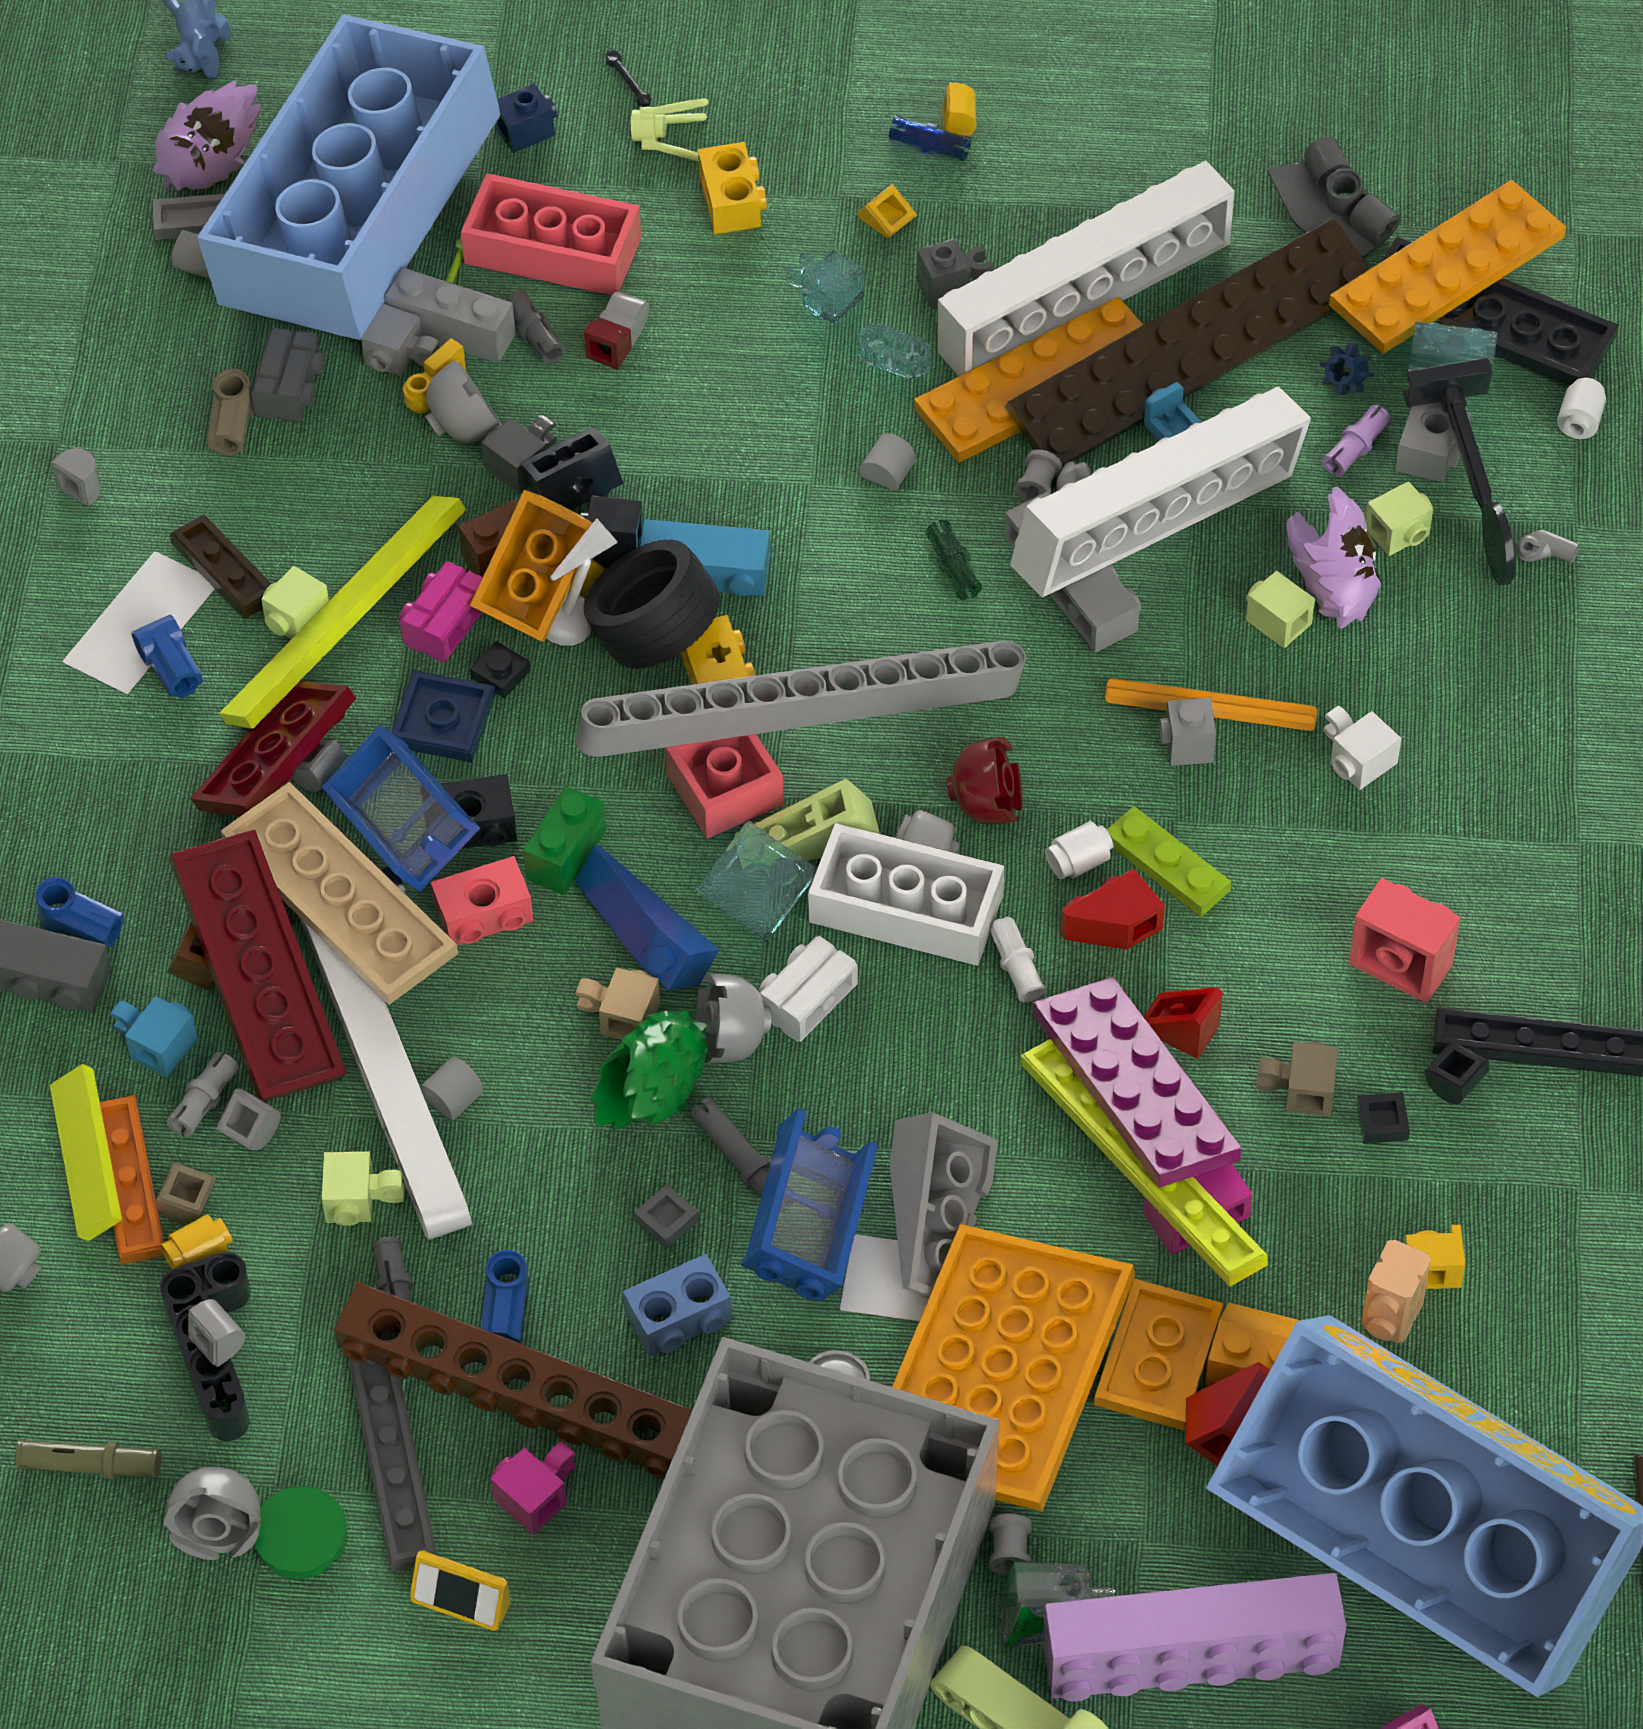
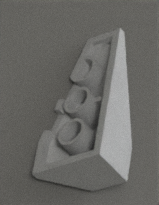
M934 1112L895 1120L889 1163L903 1289L927 1299L931 1295L959 1225L975 1226L978 1219L974 1215L980 1198L988 1195L993 1183L998 1145L997 1139Z

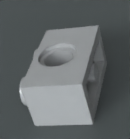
M1441 402L1411 407L1399 442L1395 471L1444 483L1448 468L1456 469L1460 457L1448 414L1443 411ZM1467 412L1469 422L1471 423L1472 413Z

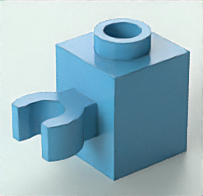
M155 996L146 1009L140 1013L131 1004L120 1000L110 1013L111 1017L117 1019L113 1025L114 1029L125 1035L130 1059L166 1078L169 1077L198 1039L193 1015L185 1006L178 1002L168 1003Z

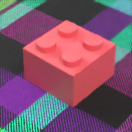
M757 734L665 747L667 777L706 839L784 805L783 774Z
M1381 877L1355 916L1349 965L1428 1003L1453 966L1461 917L1454 914L1448 907L1438 903L1434 904L1414 894L1408 887L1402 884H1394Z

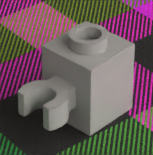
M382 304L361 338L364 364L371 366L377 371L389 372L400 377L412 359L424 367L423 362L435 353L434 351L439 345L437 339L430 336H422L419 315L386 304Z

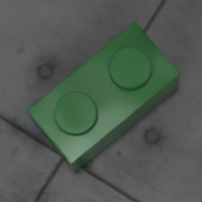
M564 786L523 849L526 880L565 896L593 846L598 845L606 832L604 801Z

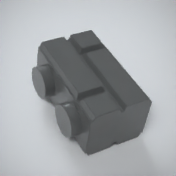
M272 328L270 330L251 390L253 410L257 417L271 419L280 417L281 420L300 422L306 406L313 407L316 397L315 375L322 376L326 360L325 352L319 349L318 336L314 333L300 331L292 333L291 330Z

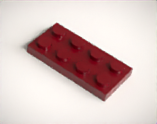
M299 681L254 729L252 728L247 732L190 798L199 811L242 816L276 792L293 777L295 769L309 754L319 747L320 740L333 725H336L344 718L345 711L357 698L348 686Z

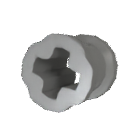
M1045 450L1030 451L1025 459L1027 467L1025 474L1017 480L1014 486L1015 493L1024 502L1047 491L1051 494L1050 485L1052 480L1058 477L1062 470V463L1054 454Z
M1007 1513L990 1519L989 1531L994 1535V1554L989 1557L988 1567L992 1572L1010 1576L1015 1563L1031 1564V1558L1027 1555V1535L1032 1530V1522L1029 1518L1019 1514Z

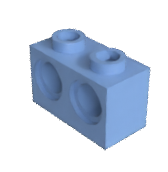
M707 1254L623 1291L625 1315L649 1357L660 1352H672L681 1347L686 1340L701 1333L710 1334L716 1332L728 1321L732 1320L731 1296ZM699 1296L709 1298L708 1301L703 1303L692 1301L693 1298ZM657 1315H663L668 1317L666 1320L661 1322H654L650 1320V1318Z

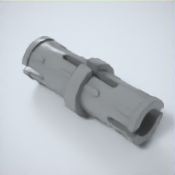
M215 1052L202 1074L197 1079H192L185 1088L187 1093L184 1099L167 1119L168 1126L180 1136L184 1134V1137H191L204 1115L209 1110L215 1109L221 1098L219 1095L239 1069L237 1062L228 1054L222 1056L221 1052Z

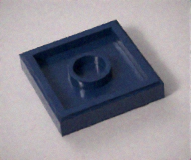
M413 670L391 732L403 740L411 751L473 762L496 696L495 686Z

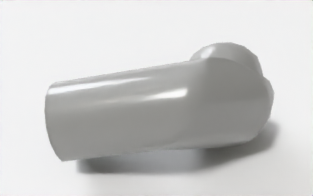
M1539 530L1520 538L1516 545V553L1520 559L1527 562H1534L1554 556L1572 563L1578 553L1580 544L1552 532Z

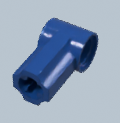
M171 614L131 631L138 654L146 666L152 665L170 697L179 696L182 699L195 693L196 688L203 683L202 674L187 651L180 627Z
M50 877L42 881L37 887L36 903L39 921L44 929L54 933L68 932L83 940L104 944L107 948L114 945L120 936L121 928L125 922L123 913L76 892L72 883L65 878ZM57 903L64 904L60 907H51V905Z
M509 1249L500 1250L494 1253L486 1264L487 1283L481 1329L521 1344L525 1303L530 1291L527 1263L524 1257L517 1251ZM505 1274L517 1276L516 1280L508 1283L498 1280Z

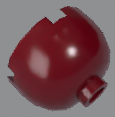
M1005 737L984 739L967 746L961 751L954 763L953 775L947 778V791L951 801H957L961 811L972 821L981 824H1005L1019 820V817L1013 814V808L1017 811L1022 810L1023 789L1018 762L1009 763L1006 752L1013 751V748Z

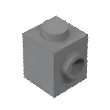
M1211 698L1168 701L1166 718L1159 719V733L1161 744L1168 745L1171 766L1214 762L1216 729Z

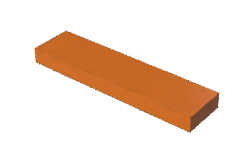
M132 1095L100 1102L122 1221L113 1226L121 1265L164 1256L160 1247L164 1243L159 1213L156 1208V1198L136 1097Z

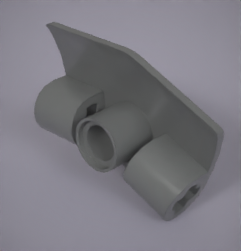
M1323 137L1311 143L1305 150L1304 161L1267 167L1269 177L1291 220L1299 230L1305 234L1328 220L1335 218L1362 259L1388 240L1400 223L1401 217L1397 212L1377 196L1370 194L1363 188L1361 176L1351 169L1334 137ZM1350 193L1348 196H1340L1339 194Z

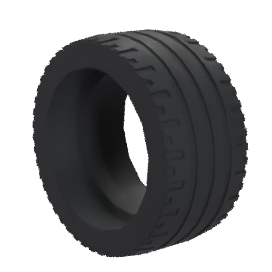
M664 539L639 546L624 554V556L618 558L617 561L607 567L592 584L591 589H589L586 600H584L583 612L596 637L619 664L626 668L643 669L664 663L693 645L713 623L720 607V595L713 579L697 556L681 541Z

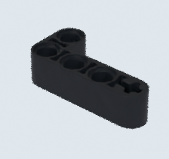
M223 1252L167 1272L162 1278L160 1289L168 1320L208 1429L212 1436L218 1440L232 1441L244 1435L248 1430L250 1421L244 1393L231 1358L218 1367L213 1365L191 1341L188 1328L189 1309L205 1300H216L228 1313L244 1306L250 1298L251 1288L245 1262L235 1253ZM225 1279H236L230 1284H220ZM181 1294H192L187 1299H176ZM209 1370H221L214 1376H203ZM226 1399L229 1412H222L218 1405L219 1401Z

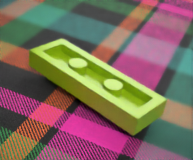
M1135 806L1107 829L1112 839L1114 850L1198 916L1202 917L1230 892L1231 881Z

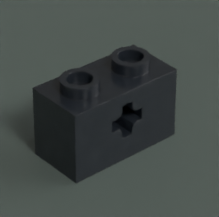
M594 426L521 462L531 492L543 496L571 511L591 501V496L603 497L614 488L624 484L611 445Z

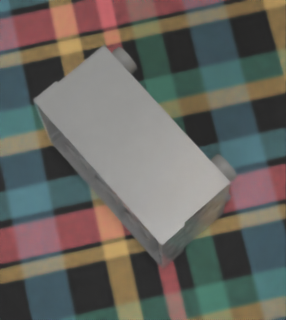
M722 1337L591 1660L593 1686L597 1691L601 1729H914L995 1506L999 1420Z

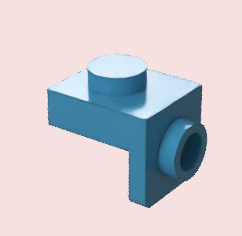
M1178 382L1165 389L1156 390L1146 400L1144 426L1158 441L1166 437L1171 438L1186 431L1194 423H1202L1183 403L1184 388Z

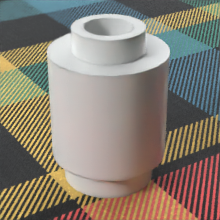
M1580 378L1567 388L1557 418V424L1560 430L1569 437L1586 439L1592 437L1597 432L1606 404L1604 388L1598 381L1591 378Z
M1088 821L1053 839L1052 845L1045 849V855L1050 868L1059 879L1062 880L1068 876L1074 879L1110 860V849L1113 848V842L1104 826L1100 825L1097 827L1092 821Z

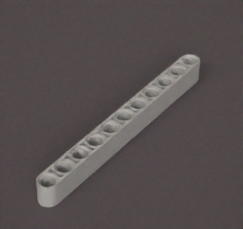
M997 641L588 700L581 709L575 740L579 750L586 755L603 757L1006 698L1012 696L1017 691L1026 661V654L1022 647L1016 643Z

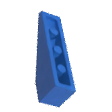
M594 845L575 879L577 885L638 964L653 977L658 978L663 986L668 990L700 985L719 949L600 845Z

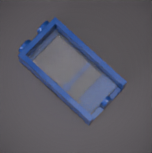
M381 724L322 786L323 790L390 869L419 892L480 829L408 748V745Z
M798 1108L778 1126L776 1133L778 1138L747 1252L742 1259L741 1266L754 1271L763 1280L779 1282L796 1290L797 1294L803 1298L822 1302L842 1286L878 1144L870 1141L855 1154L835 1146L839 1143L841 1131L835 1127H825L815 1136L802 1131L806 1111Z

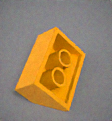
M524 490L470 606L544 642L574 580L578 567L555 581H552L550 576L593 523L543 496Z
M1228 1302L1219 1320L1209 1354L1205 1386L1215 1384L1257 1362L1262 1363L1271 1370L1295 1324L1301 1320Z

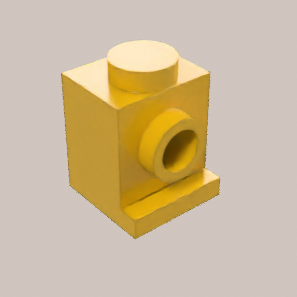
M1451 1225L1450 1233L1439 1234L1436 1231L1426 1230L1406 1235V1245L1427 1253L1431 1258L1426 1289L1461 1288L1465 1270L1461 1225Z

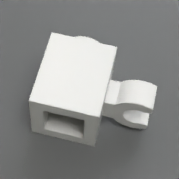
M1340 706L1325 714V718L1330 724L1325 726L1323 731L1333 740L1330 763L1339 777L1349 780L1361 790L1398 763L1401 737L1374 712L1371 711L1356 723H1353L1349 714Z

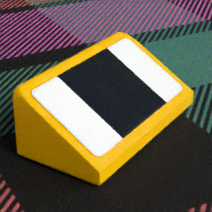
M423 1550L418 1552L410 1592L413 1603L492 1631H497L500 1628L511 1604L508 1581L506 1579Z

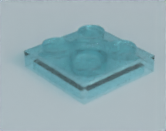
M747 820L697 887L696 892L767 942L813 881L817 868Z

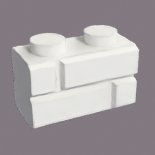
M816 936L807 946L803 944L797 946L790 954L787 966L778 975L775 973L768 975L759 988L758 992L761 994L764 1006H769L771 1009V1024L777 1028L780 1027L785 1034L795 1041L801 1042L858 984V965L854 959L841 950L837 951L835 946L821 936Z

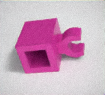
M560 1442L551 1449L542 1463L525 1448L513 1458H505L497 1465L490 1478L493 1500L534 1535L567 1505L565 1485L562 1480L568 1477L577 1467L576 1463L571 1460L575 1453L563 1442Z

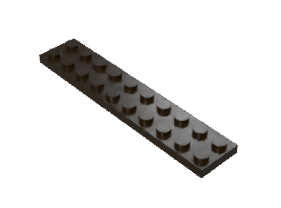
M1332 218L1011 399L1005 408L1033 450H1045L1054 454L1060 459L1063 468L1066 463L1079 459L1142 423L1145 418L1146 400L1156 390L1165 389L1178 382L1184 388V399L1336 312L1329 306L1330 294L1370 269L1336 219Z

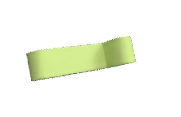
M965 1645L959 1647L930 1683L931 1689L942 1702L979 1729H1108L1098 1717L1083 1709H1078L1071 1719L983 1655Z

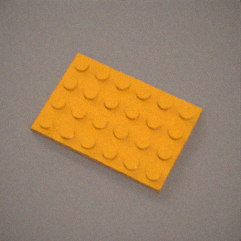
M959 1225L892 1388L999 1420V1447L997 1450L996 1469L997 1501L1043 1512L1136 1275L1134 1265L972 1226Z

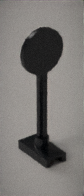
M1486 357L1407 371L1410 387L1403 390L1406 406L1413 407L1441 402L1443 411L1448 414L1473 496L1482 512V535L1489 568L1498 585L1511 584L1514 579L1515 556L1509 523L1499 502H1492L1491 488L1465 409L1467 406L1465 397L1487 394L1492 375L1489 359Z

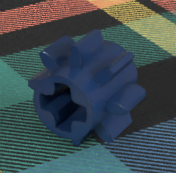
M1348 344L1345 352L1340 347H1331L1332 357L1327 362L1320 363L1325 368L1326 374L1323 384L1337 385V395H1346L1349 387L1354 392H1363L1362 382L1366 378L1374 377V374L1369 371L1368 361L1372 358L1371 355H1358V345ZM1344 365L1351 368L1350 375L1348 372L1343 371Z

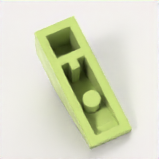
M844 779L735 833L743 870L748 873L822 858L835 823L880 834L872 801L848 779Z

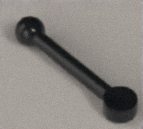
M616 50L608 51L605 56L607 65L617 69L637 96V104L640 107H648L652 101L651 96L640 89L621 63L620 52Z

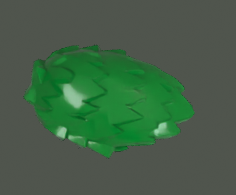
M682 1010L678 1013L671 1011L655 1012L644 1017V1022L634 1026L633 1031L621 1039L623 1042L611 1052L600 1067L598 1073L600 1077L590 1099L591 1102L595 1103L594 1123L596 1126L612 1123V1129L617 1130L627 1126L632 1121L636 1122L646 1118L647 1125L651 1126L667 1119L677 1111L682 1113L686 1108L687 1099L695 1092L696 1079L700 1078L702 1074L705 1054L708 1051L703 1033L708 1028V1023L692 1021L687 1010Z

